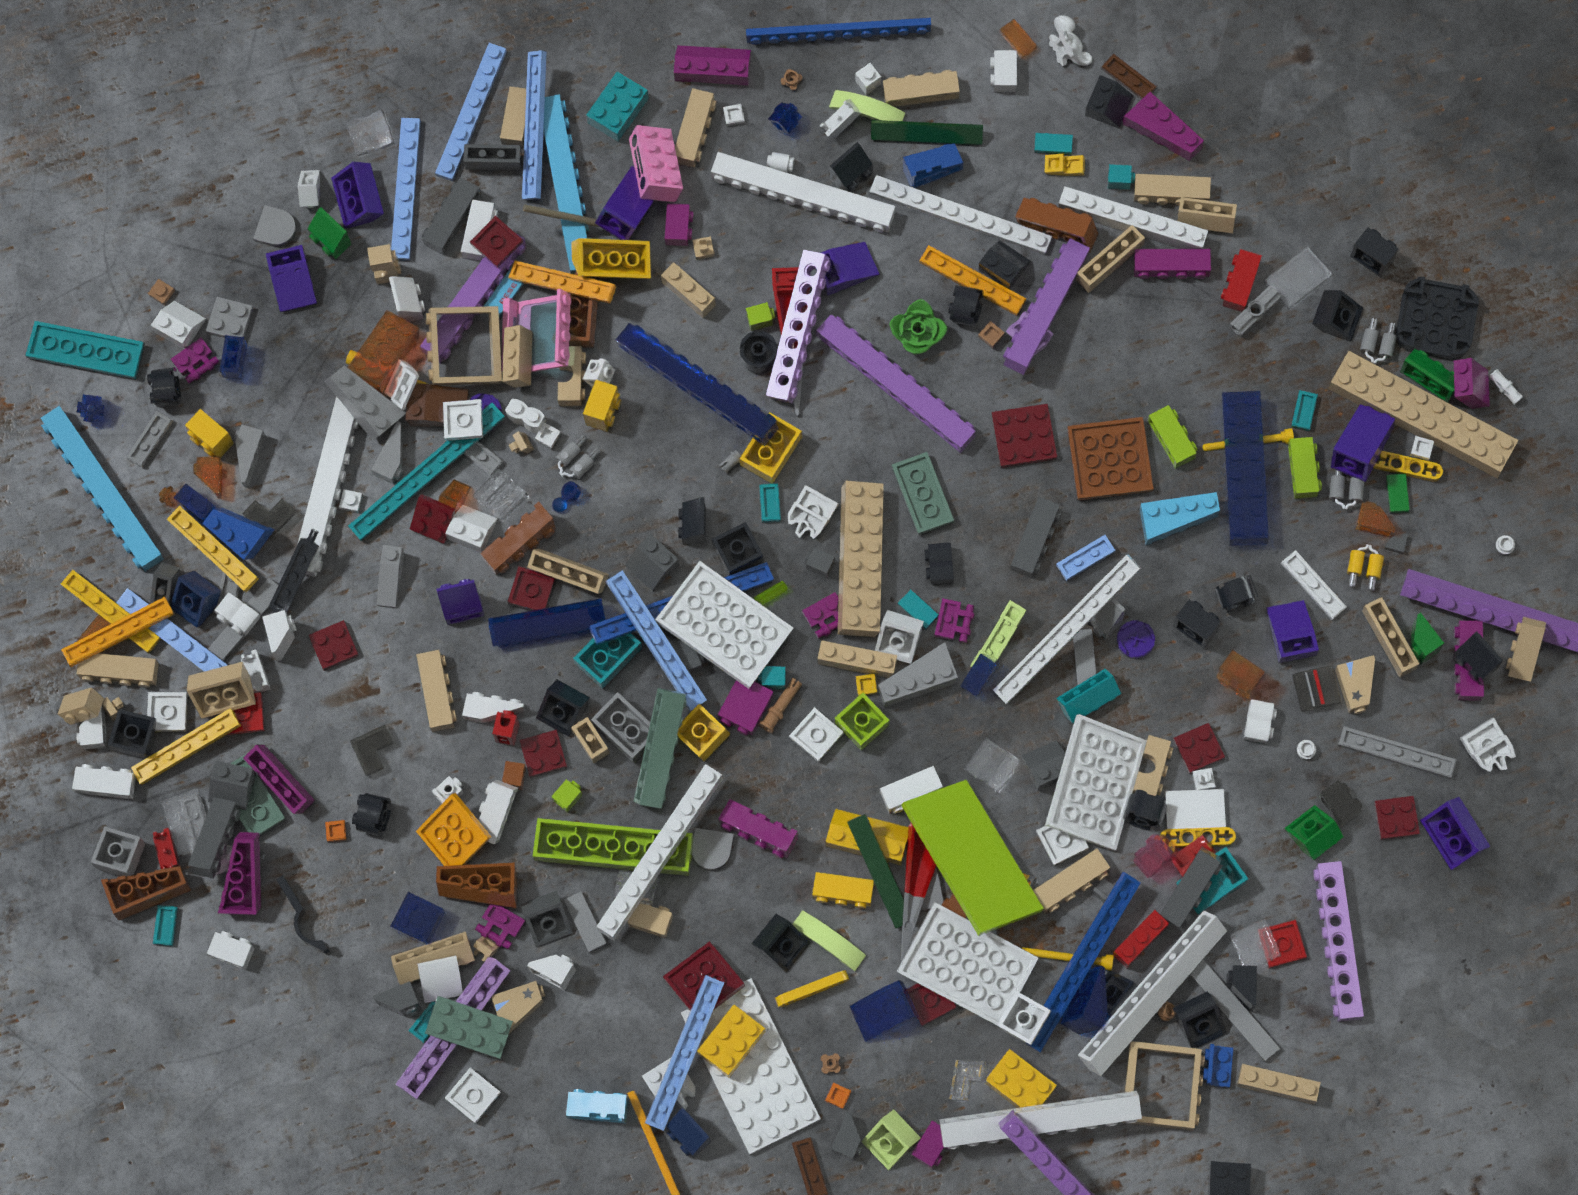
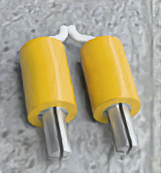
M1366 544V547L1351 550L1347 574L1350 575L1349 586L1355 587L1357 576H1361L1365 553L1361 550H1366L1369 547L1370 551L1375 554H1370L1366 577L1369 579L1368 590L1374 591L1376 580H1380L1384 556L1372 549V545Z

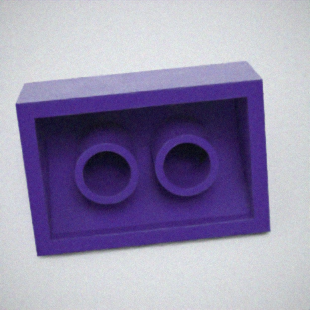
M352 162L331 178L344 228L373 222L384 214L371 163Z
M1460 797L1445 802L1420 820L1451 870L1471 860L1490 847Z

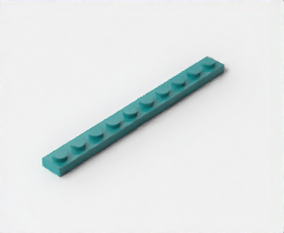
M493 403L482 411L483 436L505 418ZM481 438L446 441L349 524L348 527L362 541Z

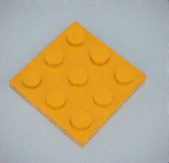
M456 793L451 794L416 830L417 834L444 866L465 865L492 837Z

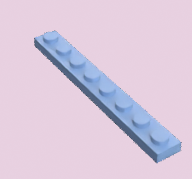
M492 43L488 44L436 169V176L454 181L464 156V144H469L507 52L506 48Z
M543 50L528 52L522 184L523 200L541 199L547 54Z
M401 118L391 249L395 250L399 261H410L420 118Z
M623 570L605 581L676 691L686 694V706L689 711L693 710L698 704L705 702L707 699Z
M128 588L116 602L129 614L149 605ZM168 618L149 627L152 632L204 672L228 665Z
M705 975L646 1118V1124L664 1131L724 982Z

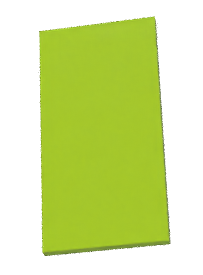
M967 780L902 803V808L978 936L1042 912L1043 906Z

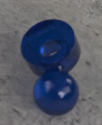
M573 481L565 483L561 490L562 497L555 498L552 502L553 510L559 513L563 512L567 507V501L573 502L579 498L581 487Z

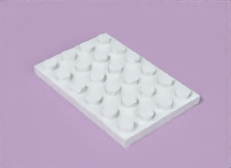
M701 561L698 562L655 619L657 624L748 689L793 630L792 626Z
M1076 715L1045 826L1111 851H1116L1125 821L1123 819L1129 796L1134 789L1147 740L1083 715Z
M934 902L897 972L998 1025L1016 993L1021 992L1038 957L992 932L978 936L968 919Z

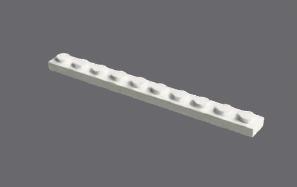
M876 175L870 189L871 195L1043 255L1046 254L1052 236L878 175Z
M1127 554L993 691L1008 704L1142 568Z

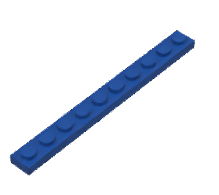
M931 18L746 29L747 43L760 44L761 42H796L804 39L815 41L821 38L833 40L837 37L851 39L854 36L868 38L872 35L886 37L891 34H926L931 32Z
M767 562L724 577L743 592L768 584L774 580ZM673 596L646 605L654 619L658 617ZM626 613L590 625L589 627L596 645L637 631Z
M1122 872L1043 1005L1051 1010V1013L1032 1045H1029L1035 1050L1042 1051L1141 882L1127 873Z

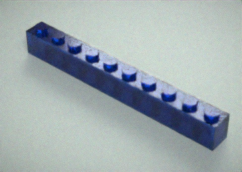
M628 323L615 339L618 347L763 446L769 442L779 429L776 423L777 420L772 415L762 413V410L756 404H749L744 396L734 394L732 389L726 384H719L713 375H706L698 365L688 363L686 357L681 354L678 356L670 346L660 344L655 336L645 334V331L640 326Z

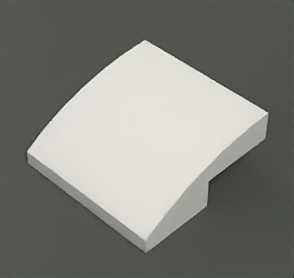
M399 359L384 392L391 398V402L403 410L418 380L419 375L417 371L405 360Z
M456 956L417 964L425 1003L436 1001L437 996L451 998L462 994L463 990Z

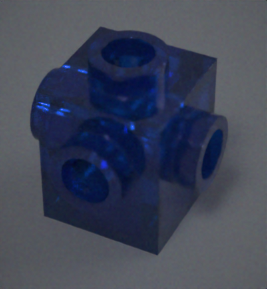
M781 102L775 107L768 120L778 131L789 134L798 125V121L802 116L797 112L798 108L794 104Z
M82 394L81 402L78 401L76 413H80L79 417H83V421L95 422V419L103 416L104 405L101 404L102 397ZM89 405H92L94 408L92 412L87 410Z

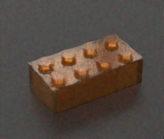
M386 310L347 368L378 392L382 393L390 381L398 360H404L419 339V327Z

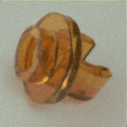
M164 487L159 493V501L161 503L165 502L169 506H174L175 504L170 501L171 496L180 498V495L173 492V487Z

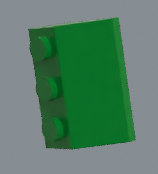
M1414 349L1404 360L1400 370L1402 374L1447 403L1455 394L1453 371L1450 372L1445 369L1444 365L1439 361L1430 359L1422 350Z

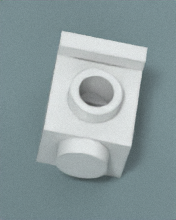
M450 776L432 790L433 795L441 803L453 793L460 797L464 792L461 789L462 783L456 777L452 779ZM448 786L452 787L450 792L445 791Z

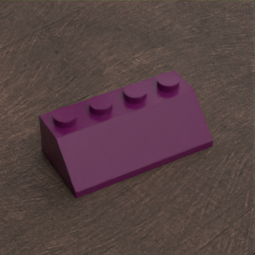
M677 45L674 79L675 81L748 85L751 50Z

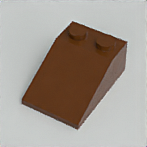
M415 384L407 402L405 420L411 427H444L443 402L468 400L469 390L434 384Z

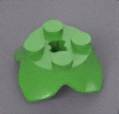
M923 299L913 302L905 314L894 316L889 323L892 334L903 344L905 350L912 354L926 352L932 345L942 340L947 332L945 322L934 316L932 307ZM916 327H920L922 332L916 333L913 330H916Z

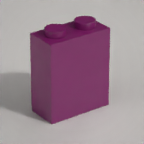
M1473 358L1455 360V398L1471 409L1489 407L1488 370Z
M736 680L718 713L720 723L727 727L732 725L738 728L737 731L745 736L748 734L753 736L759 721L763 718L774 697V692L756 682L748 689Z

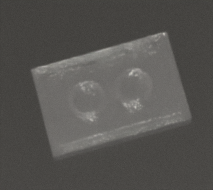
M1306 247L1266 278L1264 283L1278 291L1281 296L1279 300L1289 310L1329 279L1332 273L1311 249Z
M197 788L160 801L178 856L193 852L207 816Z

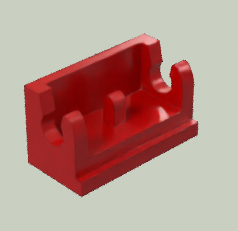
M165 828L161 833L154 832L153 840L160 868L167 869L180 866L172 831L169 828Z
M1201 835L1171 857V861L1182 877L1202 846L1215 854L1216 851L1204 835Z

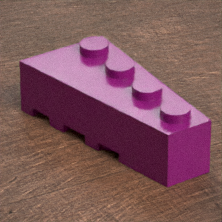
M1151 92L1124 116L1123 125L1135 129L1137 133L1153 139L1159 145H1164L1169 148L1168 150L1188 161L1203 148L1204 140Z
M729 799L718 819L721 824L720 827L729 832L731 830L737 832V836L746 841L748 839L754 841L755 845L763 850L768 848L774 856L780 859L783 857L788 859L798 841V831L792 828L790 831H787L788 829L784 827V824L777 821L771 823L767 816L761 813L754 815L752 814V809Z
M240 832L234 839L218 913L256 915L261 909L259 833Z

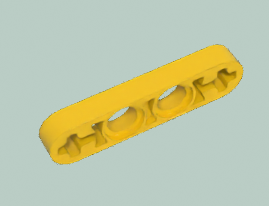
M1382 451L1380 454V460L1384 461H1380L1379 464L1375 463L1373 467L1374 469L1396 474H1406L1409 477L1431 482L1438 481L1443 474L1440 464ZM1387 457H1388L1389 460H1388L1387 466H1385V463H1386L1385 461H1386V459H1387ZM1398 459L1401 461L1402 466L1394 468L1391 465V461ZM1418 464L1420 471L1417 473L1412 472L1410 465ZM1424 466H1427V468H1426L1427 471L1425 472V475H1424V474H1422V472H1423V470H1424ZM1435 468L1439 474L1432 476V473L1428 471H1432Z
M1229 827L1166 829L1161 832L1159 842L1165 848H1185L1190 843H1185L1182 840L1183 834L1190 833L1194 841L1203 833L1209 832L1213 837V840L1209 842L1212 847L1230 846L1234 843L1236 834ZM1215 832H1219L1218 836H1223L1225 832H1228V835L1232 836L1229 841H1225V838H1219V842H1215ZM1176 833L1180 834L1178 844L1176 843L1177 839H1172L1170 843L1163 840L1166 834H1169L1171 838L1176 837Z
M846 970L839 971L775 997L778 1008L843 984L850 979Z

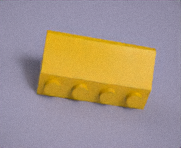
M578 238L571 242L572 262L578 276L651 278L650 241Z
M835 809L825 842L826 847L862 856L847 823L849 820L861 815ZM867 817L887 862L902 865L908 842V827Z

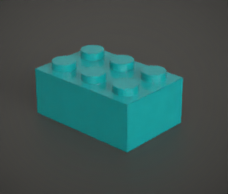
M616 72L586 114L587 123L619 142L648 101V90L621 73Z
M631 633L596 645L594 638H592L573 660L586 675L603 689L642 649V644Z

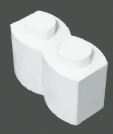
M511 399L505 409L507 418L512 423L524 425L532 433L537 434L544 422L546 423L545 416L540 410L528 407L518 399Z
M229 592L214 610L217 614L216 618L223 624L226 622L231 624V629L239 635L241 633L247 635L260 619L256 611Z
M1251 699L1244 740L1267 744L1268 739H1272L1274 728H1271V720L1275 721L1277 709H1274V703Z

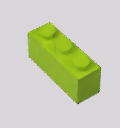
M1167 405L1150 414L1148 422L1176 469L1196 458L1197 447L1193 441H1189L1185 426H1181L1178 422L1177 412L1174 409L1171 410L1170 406Z
M1313 437L1289 439L1288 451L1294 499L1317 497L1319 491L1322 490L1321 479L1317 477V473L1320 470L1319 462L1315 461L1317 444L1313 443Z

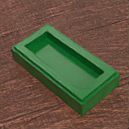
M1406 474L1386 475L1390 513L1409 512Z

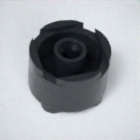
M956 285L953 296H955L954 303L951 302L948 309L950 320L975 327V323L978 322L983 304H981L980 298H984V291L968 286Z
M764 331L748 333L740 343V358L743 366L748 371L758 375H762L773 368L777 354L775 339Z
M175 367L152 370L151 374H147L148 385L152 387L150 401L157 408L181 404V401H178V398L181 397L180 381L178 376H174V372L177 371Z
M1248 575L1246 580L1242 576L1223 583L1224 586L1221 589L1219 586L1214 588L1222 610H1226V613L1237 610L1241 604H1244L1245 607L1256 603L1255 601L1259 597L1251 575Z
M1136 790L1135 793L1129 796L1123 819H1129V824L1136 828L1150 831L1151 827H1156L1155 831L1161 829L1167 809L1166 799L1161 796L1147 795V792L1143 790Z
M369 793L360 794L357 800V813H354L352 817V824L356 825V830L382 836L381 830H386L390 819L391 810L387 809L388 804L391 805L390 798Z

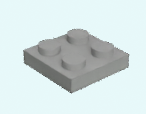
M217 297L206 333L243 342L253 312V306Z

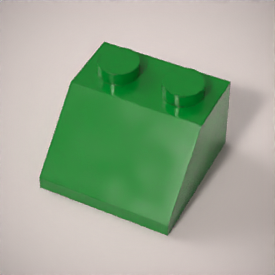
M320 207L307 228L310 234L308 237L314 244L319 243L323 247L321 250L328 257L332 256L336 260L352 244L347 231Z
M1420 612L1412 625L1410 648L1419 664L1422 665L1440 652L1444 642Z
M1315 805L1284 828L1303 853L1312 860L1321 856L1344 837L1336 821Z

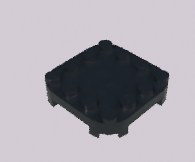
M1418 277L1406 284L1402 294L1397 321L1396 336L1399 347L1410 352L1414 349L1422 350L1427 355L1447 359L1463 358L1469 351L1473 341L1479 297L1477 298L1475 292L1466 284L1462 286L1427 280L1425 277Z

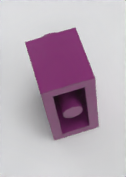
M667 203L666 245L688 246V240H692V229H689V224L693 222L694 213L690 211L689 204Z
M933 1120L931 1121L911 1154V1157L930 1169L934 1165H939L943 1158L941 1153L944 1148L948 1150L947 1147H943L939 1124Z

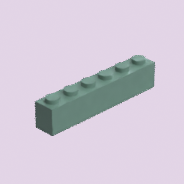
M657 689L634 796V802L639 805L662 808V804L666 800L665 790L666 785L670 781V766L674 762L673 752L678 744V729L682 725L681 715L686 706V694L679 691Z

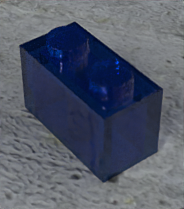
M225 335L220 373L223 378L242 380L247 351V342L244 337Z
M185 484L174 496L177 504L201 523L205 521L213 509H216L215 505L188 484Z
M981 653L960 686L973 695L979 696L998 667L999 662L985 653Z

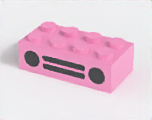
M637 125L629 137L640 198L676 202L683 190L671 129Z

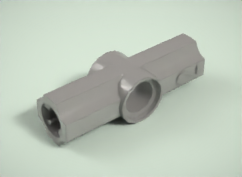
M1271 286L1265 289L1230 323L1229 326L1237 335L1242 336L1251 326L1260 321L1263 315L1281 298L1278 291ZM1256 308L1260 313L1254 314L1251 312V309Z

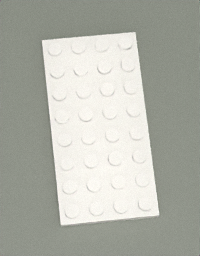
M750 978L744 981V988L713 1010L698 1046L699 1049L733 1005L740 1008L766 1030L730 1078L703 1059L749 1155L821 1120ZM688 1009L681 1012L685 1023L690 1013Z

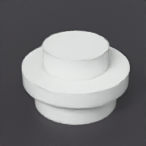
M1501 536L1496 541V549L1499 553L1508 555L1515 549V542L1510 536Z
M1310 740L1301 741L1297 746L1298 756L1302 759L1314 757L1316 753L1315 744Z

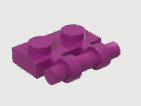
M199 338L171 358V361L182 375L188 371L190 372L185 377L189 384L194 380H199L202 374L208 370H213L214 366L219 363L216 356L210 360L208 359L213 353L202 338ZM199 363H204L198 369H194V367L197 366Z
M836 592L802 610V614L811 628L816 625L820 627L819 630L815 631L818 639L824 635H830L831 631L838 628L839 598ZM833 616L835 621L826 625L824 621Z
M942 598L934 637L953 640L955 633L960 634L959 642L967 643V638L971 633V620L974 619L975 615L973 613L974 605L967 604L966 611L960 610L961 602ZM958 617L964 618L962 627L957 626Z
M490 904L482 916V919L488 923L486 926L479 923L475 930L481 933V936L488 937L496 942L497 946H503L509 950L512 943L506 940L508 935L516 938L526 921L500 905ZM496 926L501 929V935L491 931L492 928Z

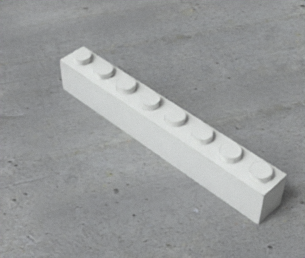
M1064 186L1058 208H1069L1075 213L1089 214L1094 222L1121 231H1125L1133 225L1145 238L1176 248L1203 249L1207 239L1208 230Z

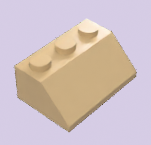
M243 662L188 676L187 693L201 718L221 714L230 708L236 710L256 704L251 678Z

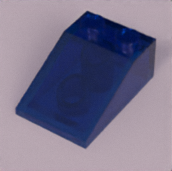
M1103 966L1092 968L1088 971L1063 1015L1061 1024L1078 1035L1099 1030L1105 1024L1107 997L1105 967Z
M900 980L850 1005V1009L865 1042L919 1018L903 981Z

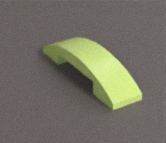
M835 90L829 106L831 109L838 110L845 100L850 99L861 112V116L873 120L903 121L905 112L887 103L847 91Z
M1010 600L984 646L980 649L970 666L987 676L1003 653L1027 610Z
M803 910L792 924L806 938H810L854 972L866 957L862 951L844 937Z

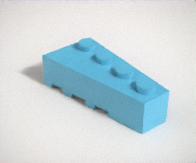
M1217 492L1141 503L1140 515L1146 546L1157 540L1167 538L1174 533L1182 532L1189 527L1218 517L1220 508Z

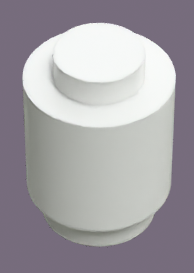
M772 152V155H768L767 166L786 173L792 172L795 158L790 157L788 154Z

